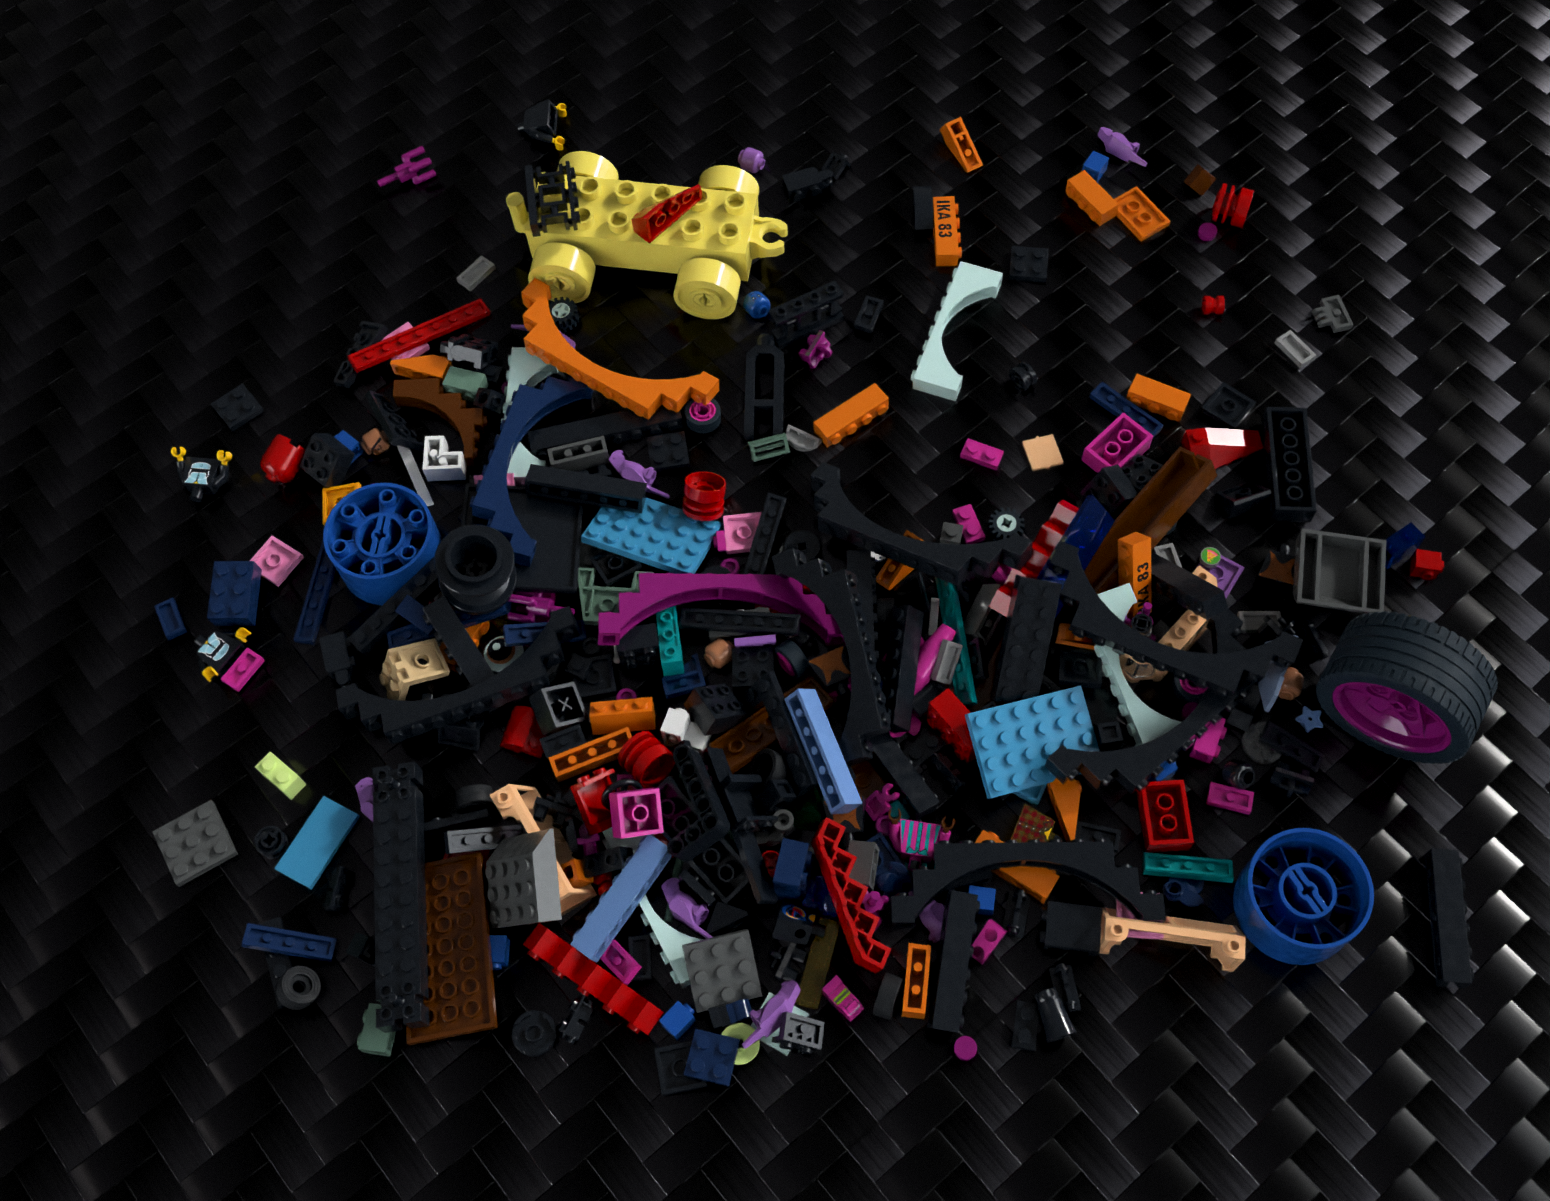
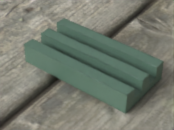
M786 433L748 442L753 462L790 452ZM783 445L785 446V448H781V449L773 450V451H770V452L762 453V454H759V455H755V453H757V452H761V451H765V450H770V449H773V448H776V447H780V446H783Z

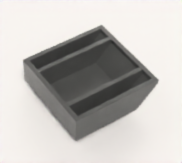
M1302 528L1295 544L1292 592L1295 602L1297 604L1359 613L1383 612L1386 540Z
M553 828L503 839L487 860L485 870L488 880L487 897L490 903L489 920L492 929L562 920Z

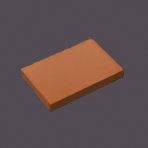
M1137 186L1114 199L1119 204L1117 217L1141 242L1170 225L1171 221Z

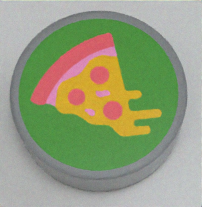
M1206 547L1199 556L1200 563L1204 567L1214 568L1219 564L1221 554L1216 548Z

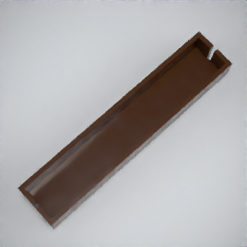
M1179 447L1080 559L1082 568L1097 594L1119 587L1118 539L1134 532L1151 537L1152 551L1217 477L1212 460L1198 454L1195 456L1194 452ZM1065 576L1060 581V584H1062V588L1065 584L1067 576ZM1062 600L1058 602L1059 606L1071 613H1075L1078 608L1076 606H1066L1062 603Z

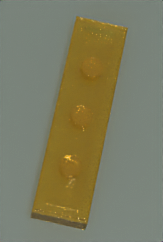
M819 917L818 923L827 925L823 938L817 936L813 938L800 985L801 991L796 999L797 1005L818 1010L822 988L826 981L841 925L838 921Z

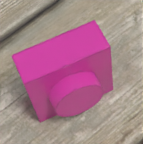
M716 531L717 536H713L714 548H718L719 552L726 551L725 531Z

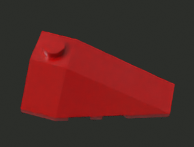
M697 184L644 208L631 219L633 231L650 244L702 199L701 186Z
M1190 429L1185 431L1181 442L1183 448L1194 452L1195 456L1198 454L1212 460L1215 470L1223 465L1231 464L1232 461L1238 458H1244L1263 449L1259 431Z

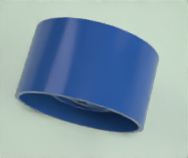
M393 483L370 484L347 494L330 512L323 532L325 551L348 589L358 598L376 605L386 603L435 556L436 549L443 539L424 500L411 489ZM426 538L421 549L414 547L412 540ZM360 560L364 562L361 565L359 574L347 570Z
M1312 828L1285 830L1266 840L1242 869L1235 883L1233 894L1235 915L1240 928L1248 940L1267 956L1294 965L1318 963L1336 954L1365 927L1374 904L1372 879L1361 857L1353 848L1338 837ZM1284 852L1304 854L1303 863L1289 866ZM1265 861L1271 862L1274 865V869L1271 868ZM1254 866L1262 874L1270 878L1266 887L1252 884ZM1328 868L1337 876L1343 887L1336 888L1332 877L1326 872ZM1337 899L1343 900L1346 906L1339 905ZM1266 910L1276 925L1273 926L1261 911ZM1332 912L1350 916L1346 934H1343L1329 921ZM1296 934H1309L1312 944L1295 940ZM1320 937H1324L1328 944H1323Z

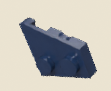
M697 653L692 655V659L684 665V674L664 676L662 678L667 700L691 694L695 687L706 686Z

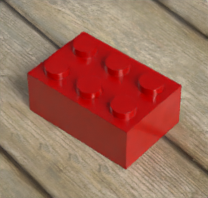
M948 688L929 702L927 722L932 729H937L940 732V736L947 745L950 744L955 749L956 756L961 761L964 760L969 764L976 759L965 719V714L971 712Z
M1184 780L1149 781V784L1141 792L1136 790L1145 852L1190 850L1194 844Z

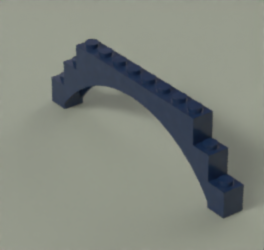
M570 375L567 381L547 376L546 382L541 383L540 389L520 384L518 390H514L511 399L513 403L507 407V418L501 422V433L495 437L494 450H490L488 456L489 464L484 465L482 471L483 479L478 481L476 486L477 494L472 496L470 501L472 516L489 520L487 526L501 532L511 543L515 557L514 563L527 567L531 566L536 552L537 540L530 538L514 513L507 489V472L518 444L537 422L558 408L582 399L591 400L594 390L590 389L583 382L576 381Z

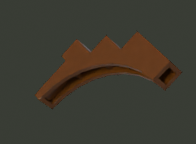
M439 378L394 380L393 398L397 406L424 409L448 421L462 438L464 458L468 467H476V460L479 459L477 443H480V434H485L486 426L489 425L488 415L484 414L483 408H467V402L463 400L461 393H446Z

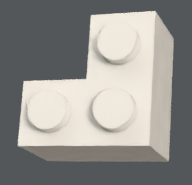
M425 436L422 470L427 481L466 480L467 463L463 452H449L445 436Z
M669 708L660 730L665 746L673 747L683 740H688L691 743V748L698 751L701 757H704L702 751L708 747L712 735L704 736L698 725L690 720L689 713L682 708Z

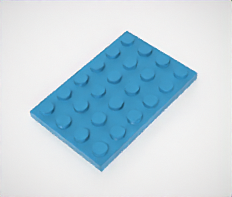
M646 498L642 513L601 507L582 534L581 542L673 574H695L713 545V536H717L716 531L722 530L723 523L715 520H694L687 517L682 509Z
M1081 686L965 714L987 799L1053 782L1056 777L1045 767L1047 758L1062 745L1067 749L1100 752Z

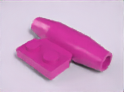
M943 623L926 642L921 636L914 695L930 682L942 640L953 641L956 631ZM885 654V656H884L883 659H882V661H883L884 663H885V660H886V654Z

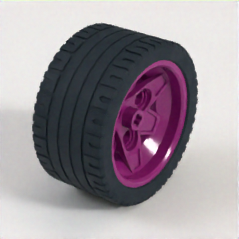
M1383 611L1362 614L1348 623L1316 685V696L1321 708L1329 715V718L1336 725L1340 726L1342 730L1348 732L1352 737H1356L1360 742H1364L1378 751H1383L1388 755L1391 754L1404 760L1425 764H1443L1456 761L1468 752L1496 692L1498 683L1491 663L1477 648H1474V645L1467 642L1463 637L1423 618L1419 619L1413 615L1408 616L1404 613L1398 614L1397 612L1389 613Z

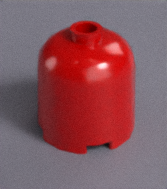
M280 434L274 437L260 461L262 471L266 473L265 478L273 483L276 481L287 483L293 480L301 469L299 464L306 451L300 445L296 448L289 443L291 439Z

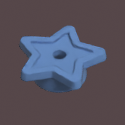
M1304 706L1302 715L1295 718L1305 728L1306 732L1315 727L1323 728V724L1319 719L1321 715L1320 710L1311 711L1308 707Z

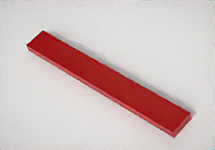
M480 298L347 356L356 373L487 317L490 315V310Z

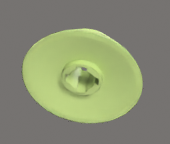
M734 1023L728 1026L721 1035L737 1038L744 1042L755 1029L745 1023ZM760 1039L746 1049H738L736 1065L746 1064L756 1057L760 1048Z

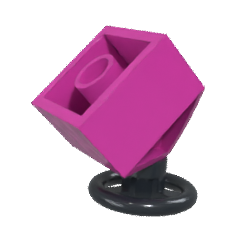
M622 779L612 783L604 790L601 802L606 809L611 811L614 838L623 839L664 833L659 788L643 789L642 785L636 780ZM628 785L634 786L636 790L627 791ZM620 787V790L618 792L611 793L613 790Z

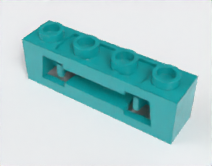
M676 605L656 613L661 665L664 676L684 674Z

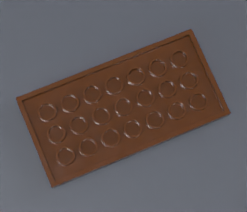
M481 852L425 863L429 999L423 1000V1004L429 1008L430 1026L414 1029L406 1026L408 1045L498 1028L484 859Z

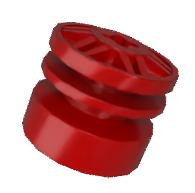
M1223 183L1217 192L1212 208V221L1216 222L1218 215L1222 214L1221 223H1224L1227 216H1230L1231 226L1243 228L1254 190L1242 187L1239 194L1236 195L1234 194L1235 185H1232L1230 193H1227L1228 184Z
M694 472L687 475L684 482L683 513L687 517L699 521H712L722 517L726 492L725 479L711 472Z
M642 731L632 736L623 745L618 756L619 764L644 788H652L660 784L668 777L675 765L673 753L649 731Z

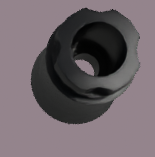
M1055 987L1035 994L1036 1001L1039 1004L1037 1008L1042 1019L1047 1043L1077 1033Z

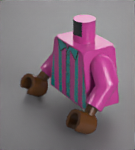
M891 808L888 810V816L891 820L889 822V839L894 850L900 853V859L909 861L907 869L909 872H912L917 867H921L922 863H931L934 843L943 840L949 841L950 829L955 824L954 818L952 825H946V816H944L941 821L943 827L941 829V825L900 819L901 811L899 808V813L896 817L891 816Z

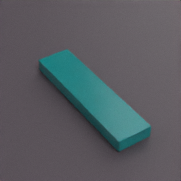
M1143 852L1142 855L1143 875L1233 883L1234 880L1232 860Z

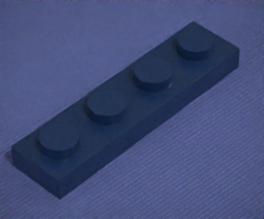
M1101 382L1090 393V399L1117 418L1122 413H1125L1151 433L1153 438L1163 429L1164 425L1104 382Z
M576 620L580 636L562 643L582 642L587 639L583 620ZM547 622L503 625L505 647L531 645L543 631Z
M247 923L242 947L332 962L337 939Z

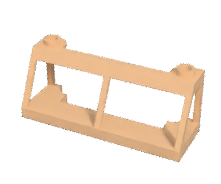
M508 784L490 794L503 819L512 817L518 823L522 822L527 833L553 828L562 916L597 895L591 884L581 889H574L560 865L576 858L572 857L573 852L569 849V845L560 829L552 826L554 820L552 816L547 814L544 823L533 819L535 800L537 797L541 798L535 787ZM518 790L528 792L520 796Z
M1102 907L1100 954H1109L1112 946L1121 945L1122 941L1127 938L1129 929L1164 934L1162 940L1209 946L1211 947V958H1216L1220 961L1222 971L1234 972L1245 960L1246 936L1237 926L1166 916L1164 923L1116 917V909Z

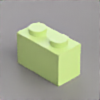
M271 752L255 766L266 779L291 800L306 785L294 771Z

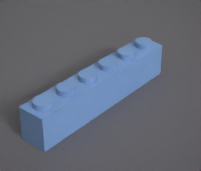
M798 688L784 700L830 814H847L863 803L816 690Z
M647 835V837H643L640 840L637 851L626 860L625 868L614 877L610 889L601 895L598 906L587 915L583 927L574 933L573 941L570 945L594 962L599 961L672 856L668 853L667 846L652 835Z

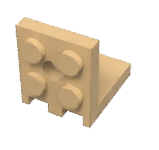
M435 638L388 649L382 673L379 677L381 684L387 689L388 699L405 701L410 685L449 676L450 670ZM424 659L427 661V664L422 665L417 660Z

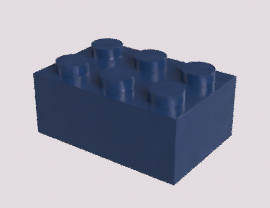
M214 561L207 619L215 626H255L262 569L254 561Z
M783 838L773 877V886L778 900L786 898L801 904L802 898L807 897L809 888L807 877H811L813 871V852L809 849V843Z

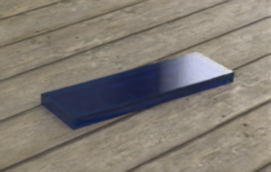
M1093 495L1086 497L1060 539L1062 542L1079 548L1077 554L1084 571L1115 522ZM1056 546L1036 579L1062 584L1063 588L1067 576H1057L1051 572L1052 570L1048 569L1057 548ZM1062 600L1058 602L1055 618L1064 605Z

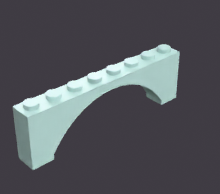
M960 261L958 268H954L952 274L953 281L947 285V296H943L941 300V311L937 310L934 319L936 323L931 325L928 336L930 338L924 342L922 349L924 353L918 357L917 370L912 371L910 378L913 381L912 389L956 401L962 386L963 376L957 374L946 358L942 346L943 331L951 318L966 306L982 299L996 298L1002 283L1003 273Z
M512 347L511 355H508L510 369L506 372L508 386H505L504 389L506 402L503 404L504 418L501 419V422L506 420L507 407L512 405L513 392L518 390L520 384L534 388L547 376L558 373L556 367L544 363L542 359L535 355H530L525 347ZM521 442L511 458L507 473H514L515 486L525 487V479L531 464L548 466L546 460H540L532 455Z
M1130 583L1097 594L1104 604L1122 621H1124L1131 606L1137 603ZM1095 644L1096 655L1101 657L1104 664L1102 666L1103 672L1110 679L1112 694L1115 697L1117 696L1120 703L1118 705L1119 711L1127 720V730L1130 736L1134 737L1135 746L1150 742L1168 733L1181 723L1159 714L1143 703L1130 688L1123 675L1119 654L1114 652L1113 648L1109 646Z
M612 827L603 831L605 839L602 842L606 850L618 846L630 847L633 849L634 855L640 840L643 837H647V835L623 839L614 838ZM645 894L637 905L643 911L640 916L645 926L650 924L653 930L650 936L655 946L660 944L663 950L660 952V955L665 965L670 963L673 971L669 973L675 985L680 983L683 989L690 985L682 945L703 939L683 934L665 923L653 910Z

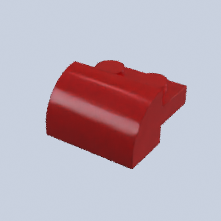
M515 706L513 708L499 746L516 753L521 751L541 758L544 751L539 739L546 736H542L532 707Z

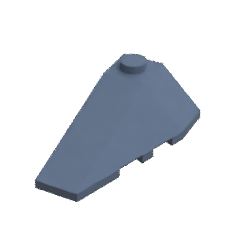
M1274 661L1270 662L1265 678L1257 682L1264 711L1266 712L1270 711L1276 701L1288 668L1276 666L1273 663Z

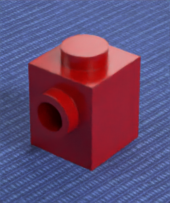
M1416 549L1410 557L1409 576L1420 577L1424 580H1435L1444 569V561L1441 560L1442 553Z

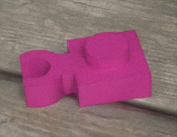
M886 784L882 789V793L880 790H876L866 799L865 810L873 821H876L892 808L889 804L890 800L899 798V792H894L890 795V789L893 788V784Z

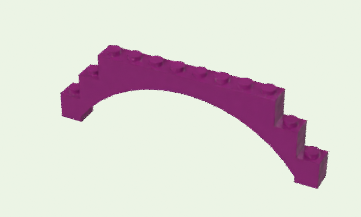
M639 573L638 593H619L618 613H598V645H619L620 639L629 630L646 618L669 607L700 600L724 599L754 603L786 614H800L802 617L801 623L818 635L825 642V646H846L835 618L832 614H826L825 604L816 594H803L802 583L791 577L784 579L773 574Z

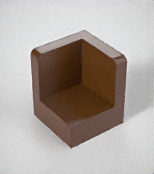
M1197 164L1184 182L1202 196L1216 178Z

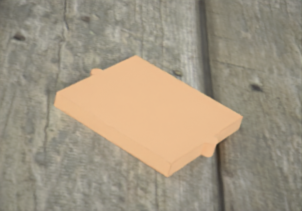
M1053 434L1043 437L1036 436L1034 439L1022 441L1032 471L1045 468L1050 469V467L1063 464V459Z

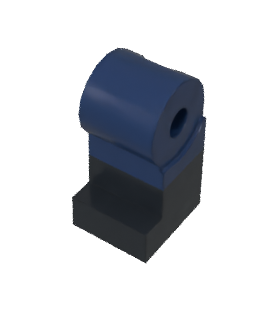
M749 999L738 1000L720 1007L708 1008L715 1033L725 1030L734 1023H744L751 1020L749 1013L752 1011Z

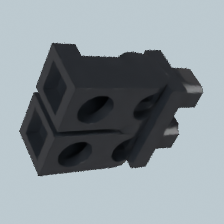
M463 334L459 337L452 336L448 341L440 343V353L447 354V360L450 361L466 360L474 362V368L482 369L488 366V364L497 361L498 342L476 337L469 338V335Z

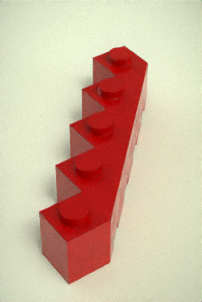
M1065 500L1057 503L1049 521L1042 525L1032 544L1031 558L1020 571L1012 568L1005 584L997 589L989 605L991 609L1007 617L1015 576L1021 575L1041 579L1046 571H1050L1048 567L1059 541L1069 543V537L1075 528L1079 529L1084 520L1082 518L1083 510Z
M826 817L819 824L811 844L854 962L876 974L883 970L891 948L872 939L880 918L860 908L869 887L849 877L857 857L838 847L846 827Z
M538 923L523 944L529 949L528 955L537 961L542 958L554 967L552 972L562 979L564 976H567L579 985L577 988L579 992L586 997L589 994L604 1003L602 1008L612 1016L616 1012L629 1021L627 1027L637 1034L641 1030L649 1035L664 1013L540 923Z

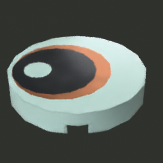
M499 636L491 640L486 646L484 659L491 670L497 674L514 662L525 650L523 646L505 647L504 636Z

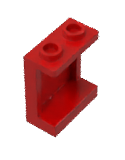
M605 767L593 771V776L589 777V774L576 779L578 783L570 786L589 835L603 832L612 827L611 811L602 805L601 797L604 790L612 784L609 775L615 772L614 768L606 770Z

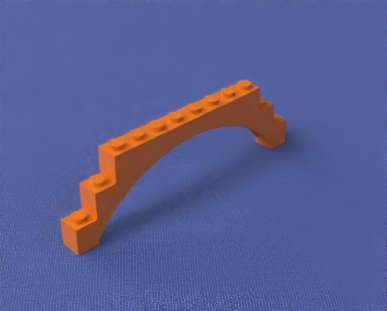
M534 278L521 292L523 304L529 308L522 315L524 327L530 331L524 338L526 351L530 355H535L542 359L544 363L553 365L560 372L567 373L576 381L583 382L590 389L597 390L606 398L613 399L622 407L634 411L636 415L643 416L649 420L661 405L668 410L678 413L690 398L697 403L702 402L703 405L707 406L719 392V379L705 371L699 375L686 378L654 380L622 375L593 363L576 351L561 335L555 325L549 309V300L552 298L549 285Z

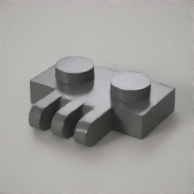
M1339 295L1322 298L1319 303L1321 307L1311 311L1312 315L1315 316V321L1318 322V327L1330 326L1333 333L1352 329L1354 325Z

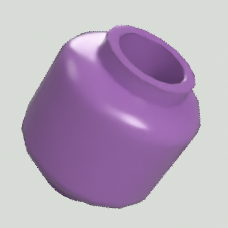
M747 147L745 150H741L738 156V163H740L741 169L757 173L760 169H763L765 159H763L761 151Z

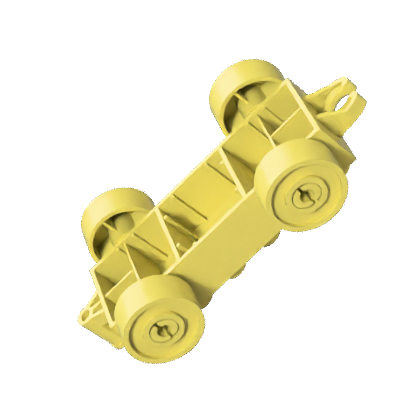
M575 151L564 155L559 164L566 166L565 161H569L571 168L574 167L576 179H573V182H576L577 193L574 194V197H578L579 208H576V211H579L581 223H577L578 230L574 231L573 227H570V230H566L565 223L547 225L548 233L540 231L541 236L533 237L529 212L526 210L523 196L519 192H513L506 198L514 228L517 232L526 234L533 258L528 281L530 283L536 278L549 285L551 301H554V298L560 300V297H563L565 300L567 297L570 301L573 300L574 303H579L587 299L596 271L595 265L678 274L673 295L676 304L683 311L703 319L725 318L731 315L736 308L741 281H748L752 259L776 257L784 253V242L782 240L767 243L762 239L763 235L768 232H774L780 237L788 235L787 224L775 218L759 217V185L755 178L740 168L728 165L710 167L700 175L698 184L701 186L702 199L650 244L633 231L631 219L644 208L691 187L618 180L619 176L616 168L607 159L595 153ZM564 174L565 181L555 183L564 182L565 188L568 189L567 174ZM538 182V185H537V188H536V192L539 193L538 186L548 185V183H547V184H539V182ZM562 193L545 195V203L562 201ZM567 203V205H568V210H566V211H559L558 213L567 212V213H568V217H569V219H570V218H571L570 203ZM538 207L539 223L541 222V215L551 214V213H544V214H542L540 207Z

